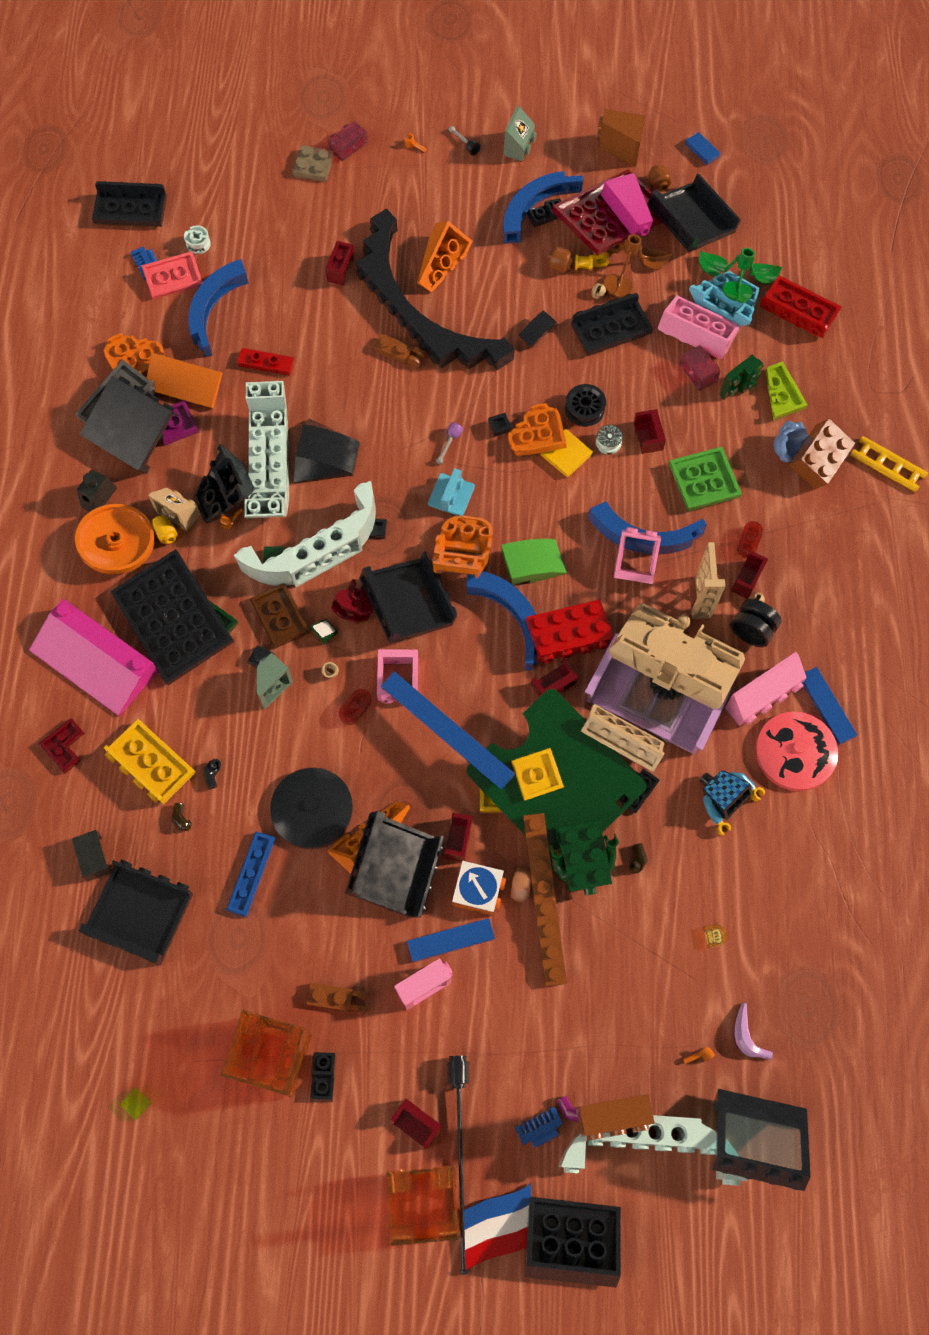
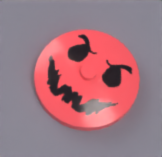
M786 712L773 717L764 725L756 740V758L762 772L774 784L787 790L807 791L820 786L831 776L837 764L838 747L832 732L822 721L806 713Z

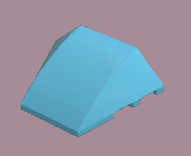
M731 271L717 275L713 280H704L698 286H690L689 290L695 304L741 326L751 323L759 287L742 278L741 284L749 285L753 293L748 302L739 303L729 299L723 293L725 283L729 281L738 283L740 276Z

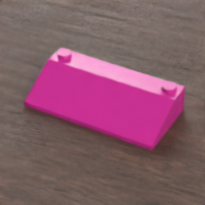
M62 599L50 612L29 649L30 652L118 716L125 711L158 672L152 661L65 599Z

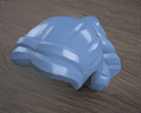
M785 422L775 437L774 451L781 461L791 462L807 439L808 433L806 432V427H803L802 422Z

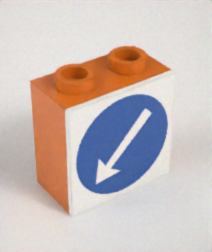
M462 861L452 906L493 916L494 911H499L501 898H498L499 890L504 891L506 878H503L504 871Z

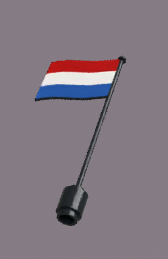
M449 1056V1062H447V1084H452V1089L457 1090L462 1268L459 1272L462 1275H466L468 1273L467 1269L483 1261L514 1253L525 1248L529 1198L532 1195L530 1183L516 1192L486 1199L464 1210L461 1088H465V1084L470 1083L469 1061H467V1056Z

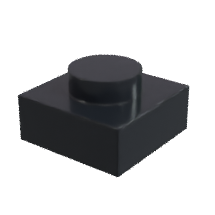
M506 413L488 418V423L494 437L512 431Z
M257 645L247 662L249 665L257 668L259 661L273 652Z

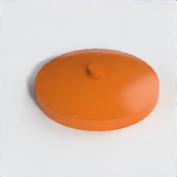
M109 504L92 510L80 521L75 533L76 548L83 562L90 568L106 574L126 573L141 566L152 553L155 541L153 527L149 519L138 509L123 504Z

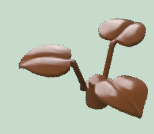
M635 234L629 235L623 244L621 243L606 251L609 256H612L614 252L618 254L624 248L627 255L621 276L610 274L605 277L603 285L606 291L618 298L630 294L633 288L632 281L623 278L630 256L638 253L639 259H643L645 267L659 270L666 265L672 253L653 247L642 248V245H640L641 238Z

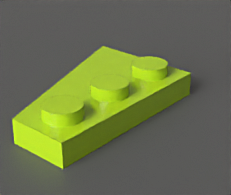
M780 362L766 367L765 374L773 421L806 409L807 403L785 364Z

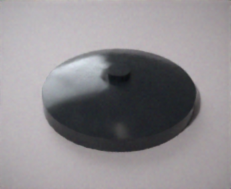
M304 768L291 773L279 783L271 799L270 814L275 829L285 841L302 849H319L334 843L345 833L352 819L353 801L347 785L336 774L322 768Z

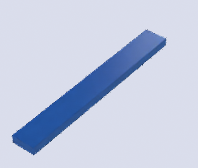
M395 671L381 685L388 694L500 790L514 777V772Z

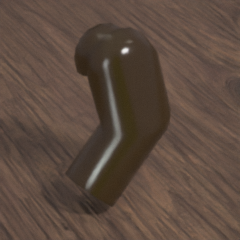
M174 803L172 823L180 831L190 830L191 821L186 820L183 816L184 804Z
M643 843L633 845L636 856L629 863V869L633 873L641 872L648 862Z

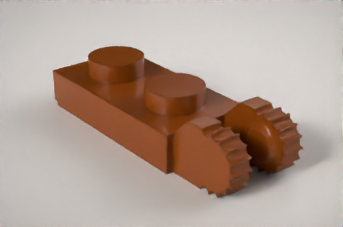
M381 334L374 345L375 352L414 367H418L421 364V361L414 356L424 358L426 355L424 350L385 334Z
M310 983L307 1005L346 1012L357 1011L366 1013L368 1007L364 1005H351L352 997L369 999L370 994L354 991L349 988Z

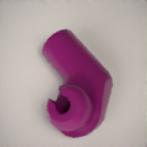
M565 1096L557 1100L565 1118L578 1123L577 1107H572L568 1097Z

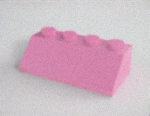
M677 295L663 312L658 330L722 360L741 325Z
M797 652L731 696L725 709L739 726L745 723L747 725L751 724L757 719L756 715L761 712L762 714L767 713L772 709V704L783 702L788 697V693L791 691L796 693L804 686L802 683L807 677Z

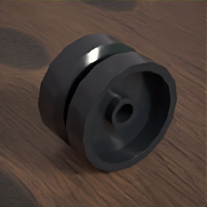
M747 599L741 605L739 613L732 619L730 628L744 642L763 648L771 641L774 636L773 633H776L782 623V619L778 612L768 604L756 599Z

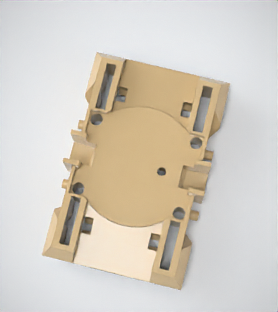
M644 603L637 605L610 647L609 653L611 657L653 678L652 682L667 690L673 688L677 692L683 693L712 709L721 708L745 661L744 654L702 633L705 626L703 624L695 638L684 634L683 632L690 619L689 617H687L685 623H682Z

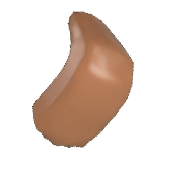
M520 866L517 867L514 873L510 897L518 902L527 901L529 898L532 881L529 868Z

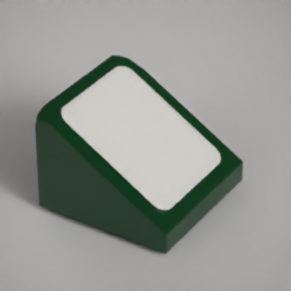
M327 619L310 626L311 632L323 645L338 634V631Z

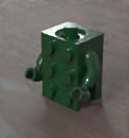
M600 820L555 827L559 849L553 850L552 845L549 846L552 854L553 869L559 878L565 881L566 890L570 892L584 890V895L586 896L596 894V887L612 884L610 873L614 870L617 856L616 846L619 844L616 834L614 833L612 840H608L607 835L603 837Z

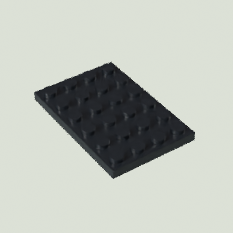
M177 549L111 591L167 685H170L235 642Z

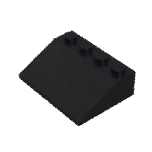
M530 1197L524 1277L616 1288L621 1277V1207Z

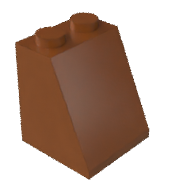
M605 109L604 115L600 116L598 127H601V129L598 128L597 139L600 140L599 147L630 165L636 166L645 115Z

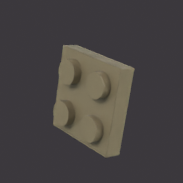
M301 145L293 169V176L326 182L335 156L334 151Z

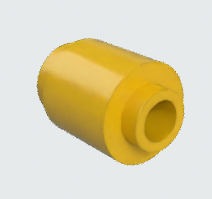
M159 515L152 520L153 531L161 543L171 544L176 540L178 533L169 518Z

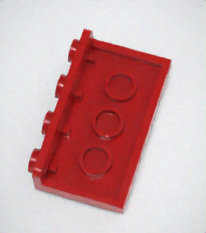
M780 275L767 294L763 296L759 306L765 311L771 312L781 319L822 339L842 306Z
M600 599L526 617V623L538 654V663H550L561 657L562 659H567L577 653L587 654L597 648L599 650L606 649L614 637Z

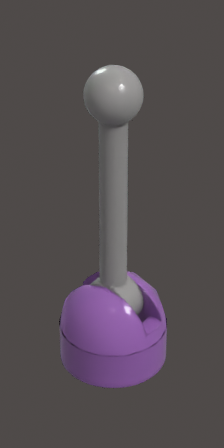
M450 423L447 429L449 439L440 457L436 459L437 464L443 463V457L452 439L458 438L462 434L463 427L459 424Z

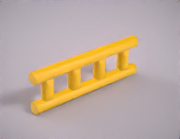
M862 436L859 443L863 444L859 452L853 449L850 456L916 493L920 486L915 484L919 476L925 479L928 472ZM869 449L879 453L876 461L865 456ZM886 458L896 463L892 470L882 465ZM902 467L913 472L909 479L899 475Z

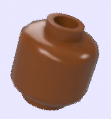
M655 165L650 169L647 179L652 190L666 191L672 183V177L668 168L664 165Z
M558 246L554 251L549 252L547 261L550 262L549 266L551 269L565 273L567 270H571L575 257L572 256L570 250Z

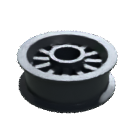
M577 385L567 394L565 404L566 416L572 423L579 426L595 425L604 416L606 397L594 385Z

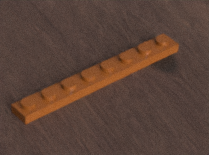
M544 813L524 815L523 821L545 986L567 984Z

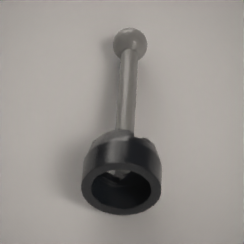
M454 126L449 127L450 133H454L466 143L468 153L476 155L481 148L480 143L473 139L468 141L455 130Z

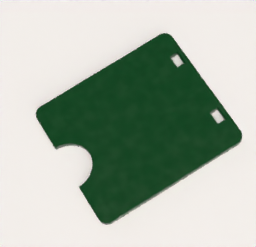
M555 689L546 690L522 713L529 727L528 738L522 746L516 749H504L492 742L486 749L514 772L511 761L551 748L564 786L563 788L524 801L516 775L500 790L471 764L466 769L468 777L524 835L523 816L544 813L548 846L552 845L553 850L559 849L555 827L600 820L602 832H604L646 790L645 781L615 750L581 732L586 720ZM624 794L629 799L619 807L615 802ZM549 849L550 861L552 863V854Z

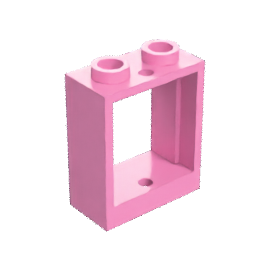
M631 527L622 530L614 578L653 584L661 536L657 535L658 532L646 530V533L638 532V529ZM626 537L654 541L649 573L621 568Z
M378 650V701L386 704L397 701L381 687L383 684L384 664H413L412 687L418 691V650Z
M439 958L394 987L406 1010H409L451 984L453 972L446 961L442 963Z

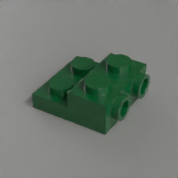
M753 354L726 374L719 395L725 400L728 396L735 395L737 391L741 394L747 390L751 391L757 385L756 381L760 377V370L764 367L763 362Z

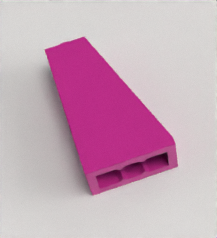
M632 173L605 181L601 196L630 234L638 236L648 234L653 219L635 174Z

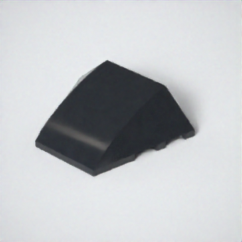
M309 418L303 424L295 458L294 484L306 480L317 481L320 478L329 477V479L353 476L360 442Z
M221 444L217 448L219 453L215 461L211 460L210 462L211 469L208 475L203 476L194 494V499L202 518L207 524L229 513L255 490L244 464Z

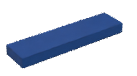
M815 667L805 672L807 678L802 684L827 727L832 732L837 744L840 745L857 737L856 731L819 669Z
M255 831L226 911L247 918L274 846L275 837Z
M487 918L408 940L407 942L412 962L414 963L495 940L490 919Z

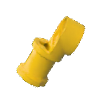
M607 252L598 256L595 253L589 256L575 254L574 270L579 268L592 271L593 267H606L609 264V254Z

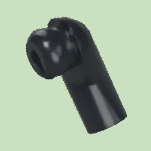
M219 759L209 761L203 770L208 790L217 787L215 776L221 767Z

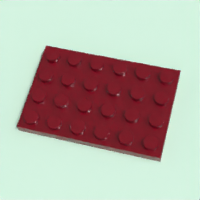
M627 169L605 181L629 175L632 172ZM637 178L647 204L652 191ZM605 181L553 205L552 212L597 256L623 243L631 235L601 196ZM648 207L653 219L651 229L662 223V221Z

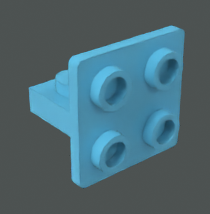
M454 468L451 476L440 473L429 498L428 506L457 516H463L475 489V484L464 481L462 470Z

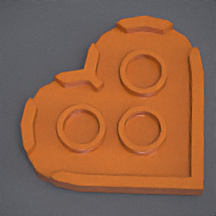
M123 333L110 337L103 350L112 370L124 360L143 376H146L148 373L152 353L165 356L163 347L158 341H147V338L137 340L134 336H124Z
M546 403L531 406V410L526 415L524 414L523 422L516 424L511 433H508L509 445L517 456L567 448L560 414L556 408L549 407Z

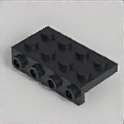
M97 181L95 183L97 194L92 215L94 224L162 227L167 200L164 185L157 183Z
M638 293L627 294L622 298L610 300L608 303L595 305L590 309L578 311L572 316L571 326L587 356L652 334L653 328L638 302Z

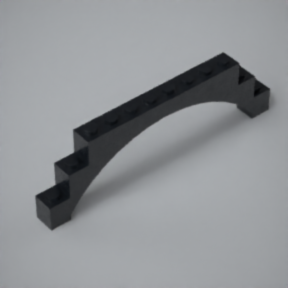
M387 208L370 218V231L372 235L363 240L365 257L356 262V274L360 280H364L368 289L376 294L379 302L386 305L389 313L397 318L400 326L408 330L410 337L419 343L420 348L429 354L434 364L437 363L440 368H443L458 358L462 365L471 369L486 359L487 363L498 371L514 360L515 349L504 337L500 340L483 339L453 332L429 320L412 306L400 291L390 268L389 253L393 235L398 231L397 219Z

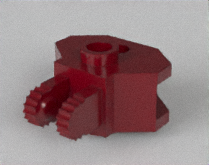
M351 579L348 589L337 592L331 609L339 618L358 624L368 621L370 613L374 609L363 585H361L360 589L355 588L356 580Z

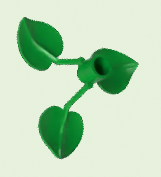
M743 248L740 255H736V258L729 265L727 260L721 256L705 253L702 250L699 254L701 269L712 276L720 275L721 272H727L737 262L738 268L741 269L738 283L734 281L725 283L723 293L729 299L739 303L748 302L753 293L749 285L741 284L745 270L749 268L750 275L754 276L755 280L762 284H773L782 270L780 266L761 263L754 264L755 251L751 248Z

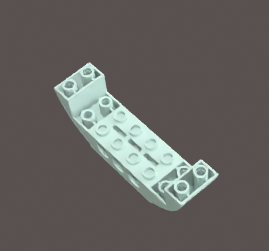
M284 381L246 382V402L249 409V477L255 490L248 496V499H245V518L286 517L289 505V434Z
M371 481L361 483L354 489L356 504L359 510L354 511L344 520L336 521L333 526L321 529L315 536L303 539L295 547L285 549L282 554L268 558L264 564L260 562L251 546L241 548L234 554L241 571L250 578L264 584L278 586L284 583L286 586L295 585V587H298L363 551L362 546L368 540L373 530L376 517V506Z
M653 1115L655 1123L649 1125V1128L653 1127L656 1131L654 1139L650 1138L648 1130L634 1132L631 1138L626 1134L610 1137V1133L607 1132L603 1133L604 1138L587 1141V1136L581 1137L579 1132L564 1151L558 1167H563L566 1173H579V1169H585L586 1141L587 1145L603 1146V1142H610V1147L623 1148L626 1147V1144H632V1149L646 1150L649 1149L650 1145L655 1146L656 1151H672V1147H676L677 1152L695 1153V1149H700V1154L714 1155L716 1154L717 1132L703 1125L701 1119ZM672 1129L678 1132L677 1141L671 1136ZM725 1141L726 1153L737 1156L734 1149ZM716 1171V1179L722 1180L723 1185L741 1186V1181H748L744 1177Z

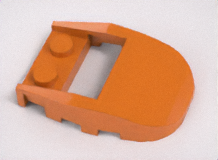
M454 516L445 521L441 527L440 535H437L435 539L434 572L437 573L438 570L475 575V578H478L488 563L492 545V525L485 519L471 516ZM445 549L482 554V556L445 552Z

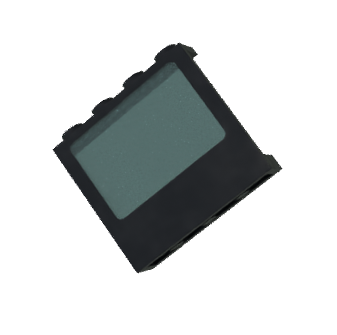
M718 1089L713 1102V1110L717 1111L716 1156L712 1164V1170L772 1185L784 1186L793 1190L805 1191L811 1177L807 1109Z

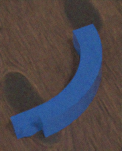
M565 171L541 176L521 188L512 198L506 209L503 224V244L521 241L522 221L528 209H531L540 201L555 195L582 192L583 176L565 177Z
M242 259L224 265L212 273L200 285L192 299L188 318L190 334L194 345L198 344L199 350L204 351L205 357L212 356L206 334L207 320L212 308L221 297L231 290L249 284Z
M607 501L589 510L588 518L600 533L617 545L620 544L622 530H626L627 527L636 528L638 532L646 533V530L637 528L621 519L611 509ZM704 519L678 530L658 532L657 535L661 536L658 554H670L690 548L694 539H698L704 534L707 526ZM626 537L624 548L639 553L652 554L654 541Z
M482 571L480 576L475 578V575L468 574L467 595H477L491 599L505 607L517 620L525 640V670H533V664H537L538 654L526 623V617L536 615L529 601L515 586L496 575Z

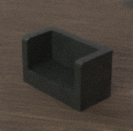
M97 830L72 838L82 877L87 881L97 879L112 872L106 863L100 843L102 837Z

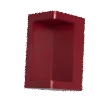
M336 241L325 268L327 282L344 285V273L349 260L353 261L355 258L353 244Z
M654 409L635 413L633 423L641 453L664 450L666 439L658 410Z
M750 551L731 592L749 599L768 558Z
M563 659L558 668L538 680L535 677L531 679V687L538 697L548 689H555L561 694L577 684L578 676L568 662Z
M452 813V822L446 849L444 850V858L460 862L465 861L473 816Z
M406 1098L390 1120L391 1123L426 1149L442 1128L441 1124Z

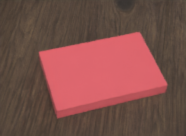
M192 251L142 265L153 300L199 287L203 283Z

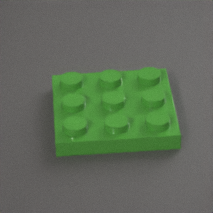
M723 447L669 461L670 469L688 512L741 498V490Z

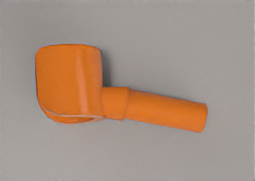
M407 134L408 139L404 138L407 148L415 147L426 152L427 149L415 142L413 134Z
M239 508L230 518L222 516L220 523H222L221 527L231 529L234 520L243 512V509Z
M705 1047L696 1054L683 1058V1061L686 1064L702 1056L705 1062H707L715 1054L711 1048Z

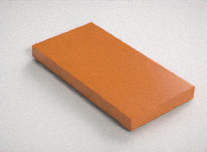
M152 353L146 378L155 382V392L214 409L222 372Z

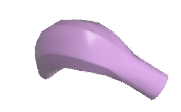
M742 1003L735 1023V1041L737 1046L747 1056L771 1060L773 1053L758 1047L751 1039L748 1029L747 1003Z

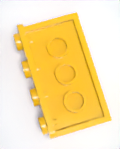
M139 719L109 747L107 745L103 747L107 752L105 756L112 763L117 761L121 765L119 769L126 776L131 774L135 778L133 782L140 789L145 787L149 791L147 795L155 803L159 800L164 805L196 773L194 769Z

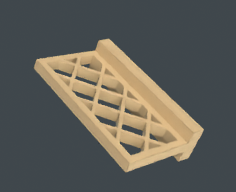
M708 542L695 575L697 599L691 611L692 619H711L725 589V579L717 578L714 542Z
M593 704L581 732L654 772L664 756V752H662L664 742L600 706Z

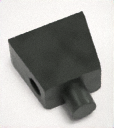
M90 470L89 473L83 476V481L77 488L81 508L91 512L100 506H104L117 487L108 477Z

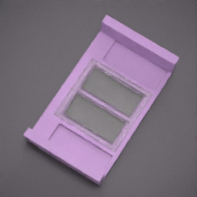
M616 633L584 694L588 695L586 701L596 704L626 722L694 755L698 749L702 751L732 688H730L721 708L712 709L685 694H681L678 698L675 697L674 700H671L670 697L668 700H664V696L658 698V693L654 694L653 688H650L651 677L611 657L609 649L619 635Z

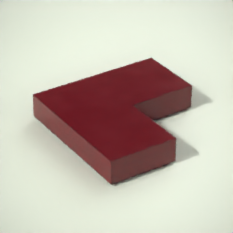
M70 718L42 740L39 745L62 772L66 774L81 761L69 746L85 733Z

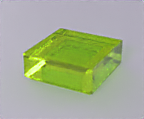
M135 1087L119 1105L131 1117L137 1120L152 1104V1101Z

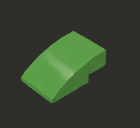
M530 539L501 545V554L512 585L526 581L534 583L567 573L555 539Z

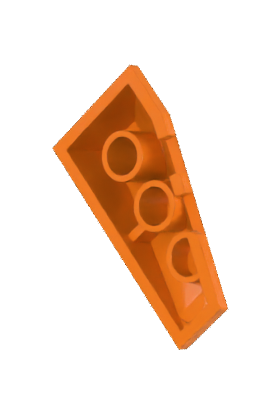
M449 221L436 223L428 240L417 283L429 293H432L445 279V276L455 268V265L466 257L473 241Z
M395 801L381 812L385 813L384 817L401 823L410 807L408 804ZM365 823L358 826L359 831L351 836L346 834L328 850V853L350 874L366 827Z

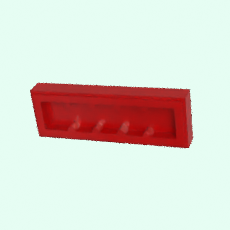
M241 348L237 365L290 376L295 360L294 357Z

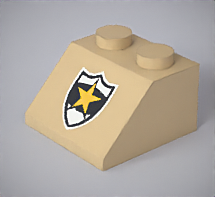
M168 488L151 492L148 495L158 515H164L166 518H169L171 523L186 532L200 516L197 508L198 505L191 499H184L176 490L171 491Z

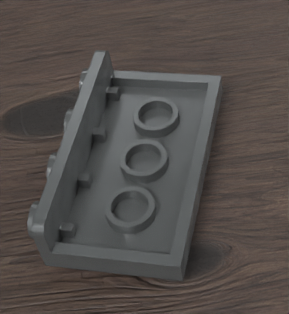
M122 360L75 415L86 424L111 376L118 379L120 376L130 381V386L134 387V385H137L144 389V394L147 396L149 394L153 395L155 392V382L147 379Z

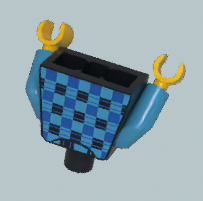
M722 770L715 777L705 773L700 779V783L705 786L703 788V802L706 811L714 824H718L717 832L721 836L725 835L721 830L722 826L731 831V825L724 823L723 819L727 821L749 797L755 802L760 801L761 799L757 796L756 792L761 796L765 794V790L760 787L756 788L755 784L744 773H728Z

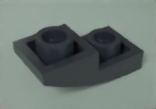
M561 199L545 201L544 206L528 209L527 215L533 226L543 225L558 219L552 212L553 205L561 202Z
M543 310L520 332L519 337L533 348L542 336H545L557 322Z
M644 768L638 775L645 781L646 790L628 807L634 813L638 812L660 781V779ZM623 795L619 802L624 804L629 798Z
M313 1052L311 1102H333L335 1053Z

